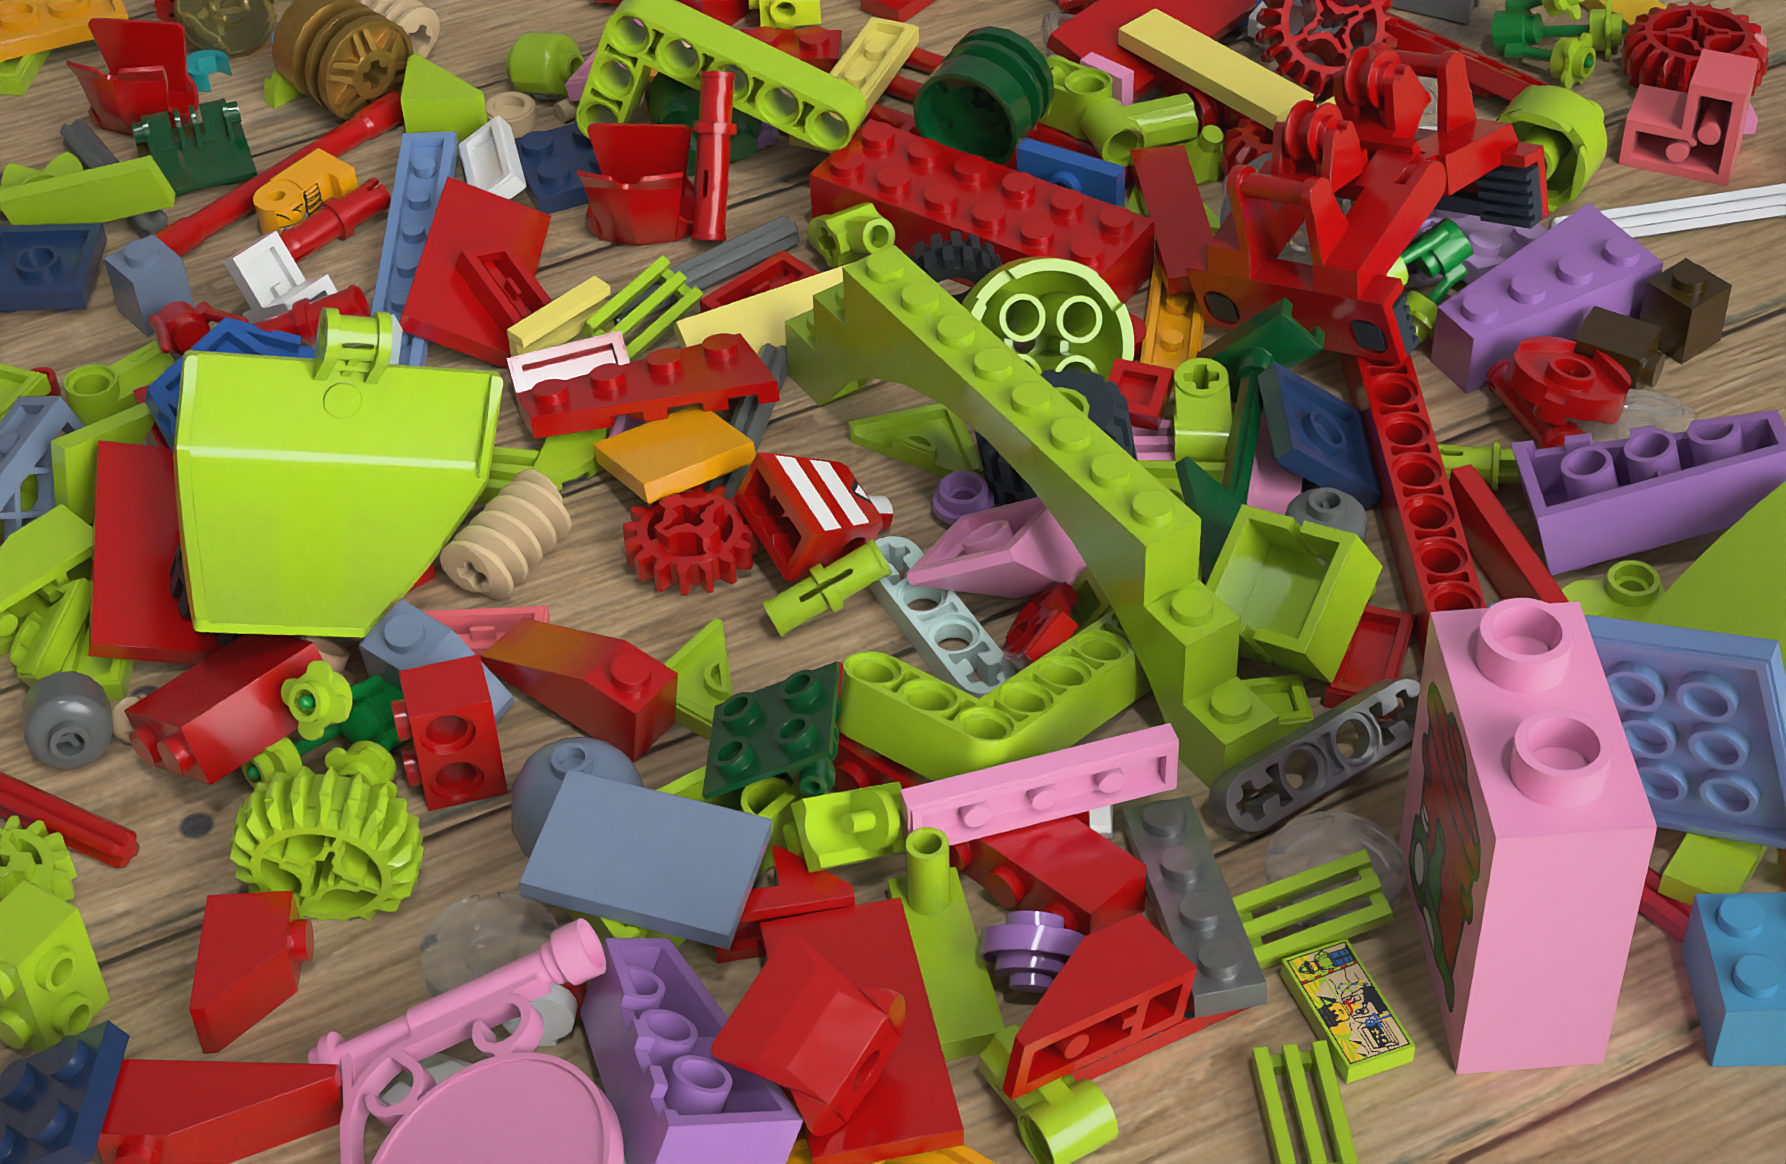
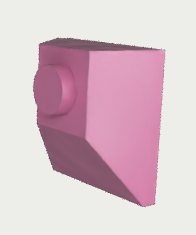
M1036 497L962 515L905 575L910 585L1020 598L1037 594L1059 582L1063 583L1066 581L1072 586L1077 580L1076 577L1087 565L1071 539L1040 498Z

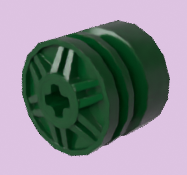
M993 26L971 30L955 44L951 52L943 59L942 64L930 74L918 89L913 103L915 125L920 136L923 138L932 139L948 147L983 157L985 160L999 165H1004L1013 157L1019 144L1036 127L1038 121L1048 111L1054 97L1053 74L1044 55L1028 39L1012 30Z

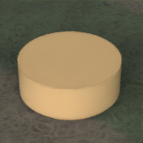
M499 93L485 103L488 122L499 115L511 126L513 137L530 132L537 124L535 102L524 93Z

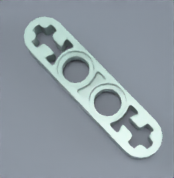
M888 536L875 541L887 561L892 575L881 578L869 585L868 588L938 679L979 699L1015 675L1013 666L1003 657L1004 653L953 590L910 585L905 574L924 555L915 543L909 539L896 536ZM899 570L904 571V579L901 581L900 574L898 573ZM917 599H930L939 604L934 609L928 611H915L907 606L908 603ZM947 638H961L970 643L969 646L958 651H948L940 648L937 644ZM977 668V676L981 681L974 683V670Z

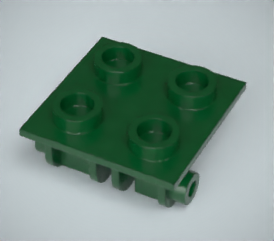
M221 98L216 101L199 104L202 123H198L194 106L189 105L188 110L192 125L183 127L178 109H172L176 125L174 129H171L167 111L140 116V122L131 123L139 157L150 155L153 157L175 191V197L185 195L189 191L211 186L233 185L243 179L258 175L242 128L237 101L226 103L225 98Z
M837 661L814 670L798 671L784 681L751 693H737L728 698L724 703L715 705L702 793L705 800L786 771L800 791L808 797L823 795L833 786L836 771L831 762L837 756L839 729L835 721L838 720L841 714V701L837 696L840 671Z

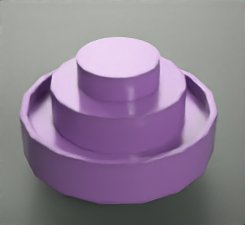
M1014 911L1007 913L1006 924L992 925L981 929L979 956L987 962L996 964V974L1009 978L1010 989L1028 993H1045L1085 935L1077 931L1064 929V918L1060 915L1039 911Z

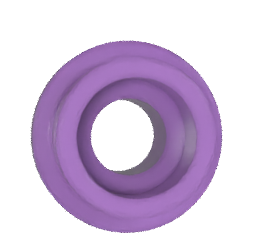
M957 471L946 475L940 481L939 487L933 495L934 513L940 520L950 525H953L962 515L994 508V494L989 489L987 481L981 475L971 471Z

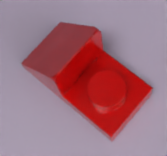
M771 845L775 886L751 889L730 949L714 946L717 964L765 956L761 939V922L854 906L855 895L852 884L825 870L809 873L805 859L781 846Z

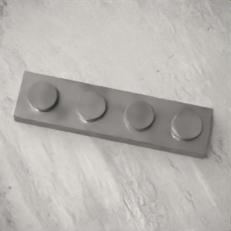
M1190 796L1159 800L1149 804L1124 808V831L1134 857L1147 865L1146 889L1163 934L1197 967L1188 999L1195 1018L1267 1004L1266 980Z

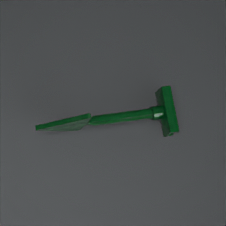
M1285 297L1202 349L1196 355V358H1208L1217 361L1226 368L1229 375L1230 399L1234 404L1236 403L1222 485L1189 457H1184L1175 463L1185 505L1201 518L1199 560L1206 584L1241 505H1247L1263 410V399L1258 375L1274 361L1290 370L1321 351L1324 346L1325 332L1318 326L1309 332L1291 317L1293 304Z

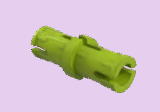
M870 539L867 541V544L825 568L820 563L810 568L811 576L761 603L782 638L789 631L830 608L833 613L845 607L843 600L881 578L892 575V571L875 541Z

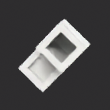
M277 231L263 235L223 261L251 308L243 313V316L251 324L291 310L292 304L300 299L308 298L312 302L338 292L328 274L305 280Z

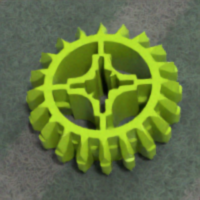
M303 765L295 777L285 772L277 771L271 783L257 782L253 793L244 799L242 807L237 811L230 840V848L232 849L230 859L236 865L235 878L249 883V893L293 890L300 918L307 916L317 918L319 921H348L350 918L361 917L370 921L378 910L395 912L398 910L401 900L410 897L412 887L416 885L419 870L421 869L424 847L422 846L423 836L419 829V817L407 812V799L388 797L386 783L370 786L363 783L361 772L349 778L337 775L331 766L325 774H315Z

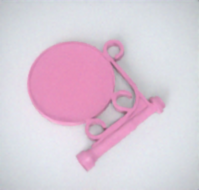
M579 918L552 931L551 940L543 943L540 949L409 1008L407 1014L347 1041L337 1032H329L322 1035L318 1039L317 1046L310 1049L308 1060L310 1064H337L343 1085V1110L340 1119L341 1164H365L364 1129L369 1112L387 1128L392 1129L381 1144L371 1164H623L624 1145L622 1130L617 1114L603 1091L585 1073L570 1062L556 1056L533 1052L543 1036L544 1021L541 1014L530 1002L551 993L550 985L554 983L563 984L569 981L573 985H579L606 972L605 954L600 940L591 925L586 920ZM521 1017L515 1032L504 1041L495 1043L496 1035L490 1029L511 1019ZM471 1037L474 1045L488 1058L459 1070L439 1084H436L435 1078L418 1063L420 1060ZM405 1070L413 1076V1086L409 1094L401 1102L387 1107L378 1098V1095L396 1075Z

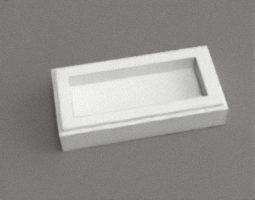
M499 115L495 116L459 144L458 148L467 184L509 200L527 187L511 126Z

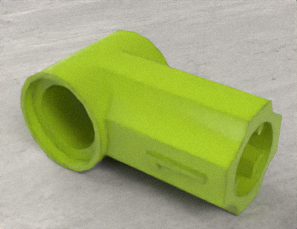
M1187 93L1127 106H1124L1117 99L1104 98L1088 107L1082 117L1081 127L1083 133L1104 161L1128 167L1130 166L1131 149L1165 147L1185 143L1198 136L1199 121L1196 117L1194 102Z
M154 340L110 366L90 364L73 369L66 375L63 381L68 406L85 426L136 406L132 390L151 385L176 361L170 352L167 354L162 353L158 342Z
M1013 1024L994 1034L987 1048L978 1055L980 1073L1017 1118L1021 1138L1036 1164H1071L1117 1139L1119 1131L1114 1111L1101 1089L1088 1078L1076 1081L1069 1073L1012 1101L1002 1091L1014 1039L1021 1029L1017 1024Z

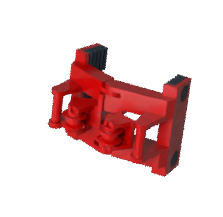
M1375 41L1369 46L1356 49L1350 58L1345 60V68L1334 73L1333 86L1336 105L1327 102L1317 107L1313 101L1307 99L1298 101L1291 108L1286 121H1277L1274 124L1272 159L1266 160L1258 173L1253 167L1247 165H1236L1230 171L1226 188L1232 210L1208 244L1204 243L1186 266L1207 326L1232 331L1285 297L1293 304L1291 317L1308 332L1316 326L1325 332L1323 349L1401 365L1420 341L1418 336H1414L1416 327L1411 325L1413 317L1407 315L1410 312L1409 305H1404L1407 297L1401 294L1404 290L1401 278L1386 275L1432 210L1437 209L1480 216V221L1529 229L1549 215L1543 145L1519 142L1511 123L1476 119L1464 55L1459 51L1452 50L1444 51L1442 55L1393 50L1389 44ZM1418 77L1437 79V130L1418 128L1424 109L1432 101L1429 91L1425 90ZM1336 198L1355 201L1346 216H1344ZM1305 221L1313 265L1277 259Z

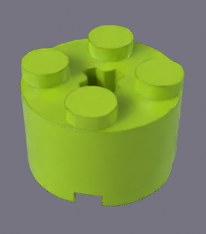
M1550 85L1526 87L1496 119L1498 122L1511 123L1519 142L1543 145L1549 213L1571 203L1598 170L1605 157L1607 134L1603 123L1604 113L1602 108L1595 101L1585 99L1569 89Z

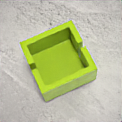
M1242 504L1206 587L1241 618L1238 656L1270 665L1271 660H1273L1281 669L1332 684L1383 566L1357 534L1305 520L1301 527L1293 517Z

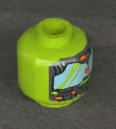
M530 31L521 35L510 48L506 57L505 67L507 76L517 92L524 93L535 99L562 101L569 97L565 84L585 60L576 41L569 35Z

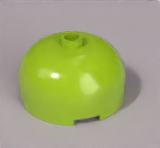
M1028 257L1008 262L997 267L979 280L961 304L1039 374H1042L1044 370L1056 369V372H1061L1068 368L1081 369L1082 374L1094 372L1102 375L1104 382H1107L1115 358L1133 361L1134 334L1125 304L1119 302L1115 293L1098 276L1096 271L1074 261L1051 257ZM1013 340L1020 342L1028 341V344L1023 351L1017 352L1014 349Z

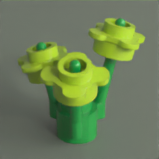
M1506 0L1505 10H1497L1494 13L1492 41L1497 52H1504L1506 59L1528 58L1550 62L1551 76L1554 79L1560 80L1561 87L1570 90L1574 83L1583 85L1587 78L1591 76L1596 63L1595 51H1605V61H1611V45H1622V35L1627 32V26L1622 24V14H1612V0H1606V9H1590L1589 25L1543 26L1541 15L1539 13H1532L1530 9L1543 5L1551 17L1568 13L1570 19L1575 21L1581 17L1579 3H1582L1584 0ZM1562 37L1555 44L1553 51L1532 47L1533 45H1540L1542 38Z
M1449 218L1442 219L1432 228L1427 229L1411 241L1386 275L1401 278L1403 286L1406 285L1408 282L1406 264L1414 260L1421 271L1429 278H1433L1438 273L1443 276L1428 297L1414 290H1411L1406 296L1407 301L1404 305H1409L1410 312L1407 315L1413 317L1411 325L1416 327L1414 336L1419 337V343H1422L1427 336L1433 340L1437 305L1453 285L1468 275L1462 262L1473 255V249L1468 239Z
M323 660L309 663L307 673L300 678L287 679L281 689L282 700L289 706L292 715L299 721L298 731L303 738L292 743L285 736L241 765L243 774L249 784L255 789L257 782L271 783L277 771L285 772L295 777L302 767L300 756L344 734L354 744L347 751L340 747L332 748L325 756L327 768L329 769L332 766L337 775L349 778L361 772L363 783L370 786L386 783L388 797H397L398 788L392 783L397 769L390 751L406 740L399 741L391 701L403 699V693L395 685L383 681L379 675H373L361 683L349 685L341 674L333 671L330 664Z

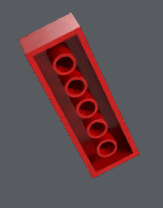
M870 119L854 133L846 147L835 150L809 174L812 219L822 215H831L864 202L873 203L879 215L892 224L895 231L893 245L905 255L908 252L915 256L914 245L921 240L927 247L932 246L930 235L940 233L942 241H949L950 231H960L962 241L966 242L969 234L972 233L979 236L981 246L988 241L994 247L995 255L999 254L1002 265L1028 257H1051L1066 259L1087 266L1098 273V276L1106 282L1117 296L1119 302L1126 304L1152 276L1155 238L1154 219L1132 212L1127 208L1081 194L1079 191L1041 180L1028 173L985 160L983 157L948 147L935 140L900 130L884 122ZM963 278L949 279L968 287H973L975 284Z

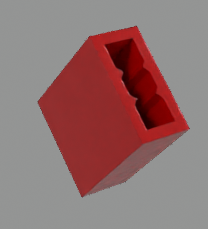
M244 634L125 709L124 712L134 729L129 734L130 742L138 756L148 766H155L170 771L178 777L184 776L211 786L266 750V747L272 746L298 729L299 721L292 715L289 706L282 700V685L287 679H298L307 673L309 663L323 659L315 643L286 635Z

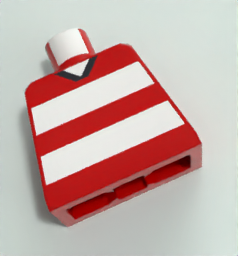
M757 452L733 498L786 581L805 579L811 576L809 569L820 563L825 568L867 544V541L870 539L875 541L878 533L889 529L893 519V509L888 498L882 495L867 496L848 466L839 461Z

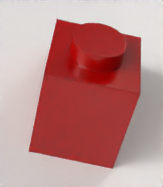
M293 890L207 895L189 1011L203 1054L219 1053L298 992L302 962H311L313 958L314 934L311 920L300 918Z

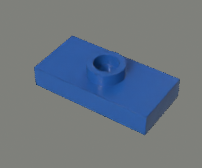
M1025 138L1017 147V171L1028 173L1033 177L1067 189L1079 191L1081 194L1106 203L1124 207V166L1029 138Z

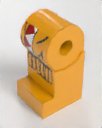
M318 148L271 178V181L258 189L253 197L262 235L273 231L281 234L283 231L320 210V203L330 197L339 199L359 187L354 167Z

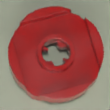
M1536 336L1526 338L1519 343L1517 352L1514 351V354L1511 356L1504 381L1523 398L1535 404L1533 413L1537 418L1553 425H1565L1570 418L1583 421H1597L1604 424H1615L1619 421L1631 387V377L1616 360L1598 350H1595L1592 359L1574 353L1577 342L1565 338Z

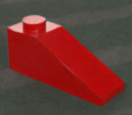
M522 618L480 656L481 661L490 671L595 739L607 741L628 756L633 763L675 723L678 673L626 640Z
M1141 913L1112 925L1097 927L1087 936L1083 937L1016 1034L1002 1091L1012 1101L1181 1022L1197 967Z
M123 1059L97 1147L104 1164H229L340 1124L343 1110V1085L337 1064Z

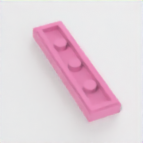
M1168 723L900 790L903 841L906 845L908 835L918 828L934 827L947 835L950 846L1175 789L1177 787L1179 739L1171 724Z

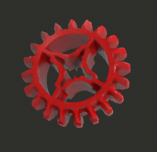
M1263 0L1267 8L1260 9L1256 16V21L1265 26V28L1260 29L1255 35V42L1270 45L1262 53L1261 62L1269 63L1276 60L1279 66L1274 70V73L1281 77L1287 74L1293 79L1291 82L1300 87L1303 84L1306 85L1307 91L1314 94L1313 100L1320 96L1323 89L1328 99L1334 96L1333 75L1336 71H1341L1342 68H1345V60L1351 56L1349 51L1353 46L1350 42L1349 33L1356 26L1362 25L1364 35L1363 47L1369 46L1375 41L1387 43L1391 49L1397 46L1398 39L1388 32L1395 29L1399 18L1384 15V12L1392 6V0H1342L1349 7L1338 6L1332 0H1301L1304 7L1301 15L1305 25L1293 36H1291L1289 29V13L1293 2L1296 0ZM1319 25L1323 29H1327L1330 27L1334 29L1336 27L1341 26L1340 29L1334 35L1330 31L1324 33L1319 31L1315 34H1312ZM1303 53L1316 54L1322 59L1325 66L1313 62Z
M1691 1L1687 6L1668 3L1666 9L1654 7L1650 8L1648 14L1636 16L1635 23L1629 26L1628 33L1624 37L1622 50L1623 74L1628 76V85L1634 88H1639V85L1642 84L1688 93L1689 85L1702 50L1708 49L1758 59L1751 96H1754L1756 87L1761 86L1762 78L1766 75L1769 52L1767 47L1768 37L1761 33L1760 25L1749 23V16L1744 14L1734 15L1729 7L1717 9L1713 8L1711 3L1706 6H1696Z

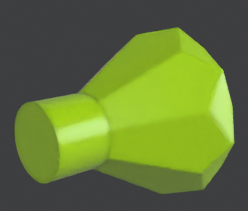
M1214 125L1205 126L1199 137L1181 144L1185 146L1197 185L1215 183L1223 172L1221 169L1222 152L1219 147L1223 139V132Z

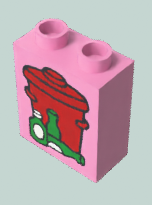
M1512 598L1500 601L1490 608L1430 612L1398 851L1456 1074L1604 1063L1657 825L1580 602L1549 604L1531 598Z

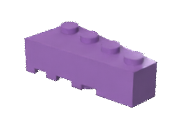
M1588 203L1437 306L1431 362L1467 394L1486 386L1485 381L1488 380L1486 374L1489 369L1503 359H1511L1514 351L1517 352L1519 343L1524 339L1536 336H1551L1572 340L1594 306L1640 320L1646 283L1662 273L1663 262L1592 204Z
M1778 410L1693 420L1685 432L1670 433L1662 429H1656V425L1630 428V438L1593 443L1591 433L1565 436V446L1537 450L1535 449L1534 440L1511 443L1524 500L1550 575L1582 569L1599 562L1633 553L1645 552L1655 547L1730 528L1757 503L1786 481V427Z
M606 938L602 947L606 958V972L591 979L580 1014L606 1097L611 1102L620 1123L627 1164H786L804 1119L778 1084L722 1062L712 1055V1043L729 1018L669 938Z

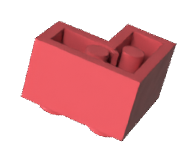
M1703 49L1691 79L1688 93L1640 84L1626 118L1618 164L1728 186L1740 151L1758 59Z

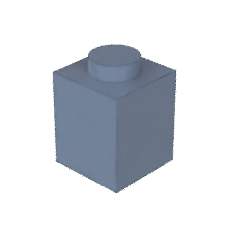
M152 234L144 239L132 241L125 248L104 257L118 312L147 337L155 333V330L148 323V318L153 314H158L165 305L173 301H184L190 303L195 308L183 259L155 235Z

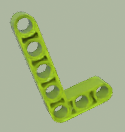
M623 0L606 22L576 111V122L580 131L587 138H589L588 126L592 123H628L639 107L652 69L700 91L701 82L700 70L736 73L733 91L734 108L826 151H835L847 146L866 115L867 104L861 91L852 84L676 0ZM632 17L638 19L643 26L637 24ZM681 41H684L691 45L693 50L684 46V44ZM618 62H620L621 64H623V65L627 68V70H625L624 68H622V67L618 64ZM731 65H735L736 67L741 69L743 74L738 73L736 70L732 68ZM780 88L791 93L793 98L785 95ZM829 112L837 114L843 121L835 119Z
M1112 610L979 699L891 655L874 651L857 652L849 655L844 660L839 698L841 701V714L836 725L840 732L856 742L932 781H938L1070 748L1149 692L1152 687L1115 611Z

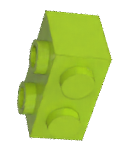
M23 880L0 902V1039L15 1049H21L25 1045L36 1052H41L58 1044L67 1036L84 1032L92 1018L110 1001V997L79 908Z

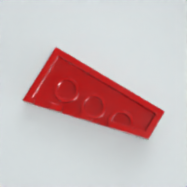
M729 333L714 334L705 338L701 344L678 350L673 348L658 349L649 353L645 359L622 365L616 363L602 364L594 367L588 374L566 380L557 378L542 380L536 383L532 389L515 393L519 414L534 439L609 428L614 425L616 415L627 414L631 418L644 419V422L668 419V411L672 407L703 404L704 412H714L729 409L728 398L757 394L759 405L780 401L776 378L741 333L734 335Z

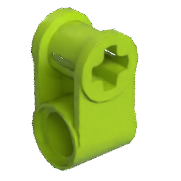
M1051 55L1045 59L1053 74L1054 97L1048 111L1038 122L1066 132L1076 139L1088 140L1082 131V117L1088 107L1096 101L1104 98H1113L1112 77L1103 70L1077 64L1059 55Z
M1208 358L1189 359L1178 366L1174 376L1175 405L1172 412L1171 436H1175L1174 461H1180L1184 457H1189L1194 462L1226 463L1234 420V413L1231 410L1229 375L1226 368L1217 361Z

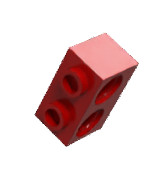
M480 654L398 671L404 698L391 701L399 741L413 739L414 745L401 748L409 788L423 785L428 811L508 794L492 701Z

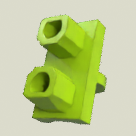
M900 781L804 798L792 803L791 808L795 821L787 823L783 827L788 851L806 860L809 873L906 854V845L902 838L900 790L902 788Z

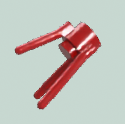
M173 301L165 305L158 314H153L148 318V323L155 330L160 351L167 354L173 350L175 353L180 354L181 357L210 331L209 322L219 323L225 317L247 323L249 321L247 318L237 314L215 309L206 301L200 302L195 308L190 303L184 301Z

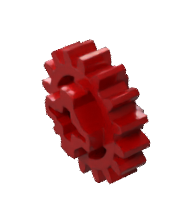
M700 484L692 487L689 492L673 493L662 500L651 504L648 503V508L633 506L630 509L632 522L623 523L626 563L628 567H636L637 579L643 582L655 577L656 591L663 592L671 584L679 585L681 596H688L694 585H701L704 591L712 593L714 592V581L722 579L729 584L736 583V568L741 570L752 569V554L759 553L760 551L759 538L734 501V497L727 500L726 487L722 485L708 493L704 492L703 485Z

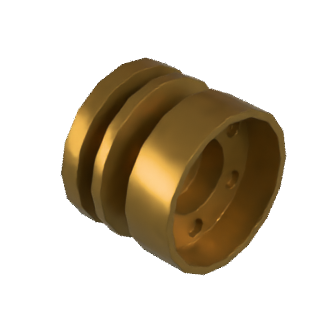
M295 0L283 13L275 29L272 45L275 70L285 83L304 95L315 99L318 104L346 120H350L356 112L391 91L401 95L408 57L414 54L412 41L402 26L371 10L359 0Z

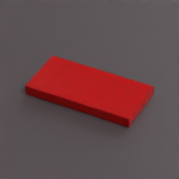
M1098 0L1050 33L1046 46L1055 54L1077 64H1080L1082 58L1093 52L1133 70L1134 102L1171 74L1118 44L1119 28L1156 8L1207 37L1218 41L1248 19L1255 10L1257 2L1255 0Z
M447 176L399 320L403 331L507 369V358H511L509 340L455 268L461 250L509 242L535 277L551 215Z
M98 440L95 461L88 656L196 665L224 647L217 643L219 637L210 632L203 636L200 632L196 631L193 628L192 619L184 618L177 609L180 599L174 598L171 595L169 585L172 576L169 573L180 534L175 491L174 460L170 448Z
M901 897L761 922V939L766 962L786 934L797 933L856 987L890 989L903 995L905 1000L906 1016L903 1037L877 1082L847 1123L828 1135L817 1137L812 1135L803 1120L802 1123L811 1163L868 1164L964 1145V1128Z

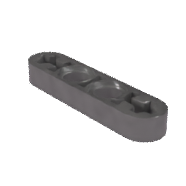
M1385 679L1376 682L1224 771L1214 780L1209 790L1208 804L1211 815L1217 824L1226 830L1257 832L1266 829L1412 741L1421 684L1410 679ZM1397 698L1403 700L1404 707L1397 713L1398 720L1377 722L1374 716H1384L1398 706ZM1346 720L1354 725L1358 734V746L1355 752L1348 758L1341 754L1336 743L1337 731ZM1297 750L1305 758L1308 769L1304 783L1295 789L1287 781L1284 770L1288 756ZM1266 786L1270 793L1255 795L1245 803L1246 812L1237 811L1236 803L1243 798L1242 789H1260Z

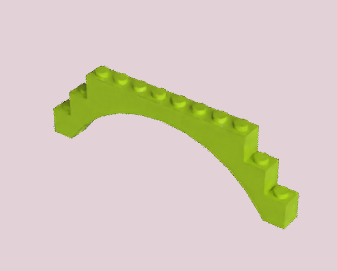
M893 245L842 267V282L812 295L813 308L784 321L788 376L819 406L868 385L874 378L907 385L943 404L987 439L1031 486L1071 539L1112 605L1148 677L1165 723L1171 724L1179 739V760L1209 789L1214 780L1224 771L1277 741L1279 715L1236 676L1241 618L1198 579L1201 518L900 249Z

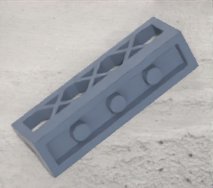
M60 396L19 397L0 421V519H4V540L10 534L55 508L51 441L57 437L61 430L65 434H69L85 427ZM28 474H37L38 500L30 511H21L20 485Z

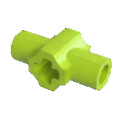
M864 202L831 215H822L812 219L808 225L807 237L810 245L822 254L828 266L839 267L893 246L895 231L892 224L875 210L873 203Z

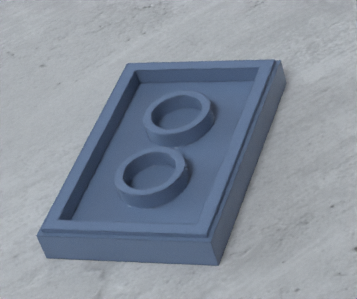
M568 769L520 879L521 897L730 949L772 835V819Z

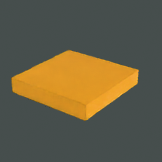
M695 404L669 414L668 419L651 421L593 443L597 463L649 504L662 500L673 493L682 492L752 464L756 456L754 441L712 411L704 412L702 404Z

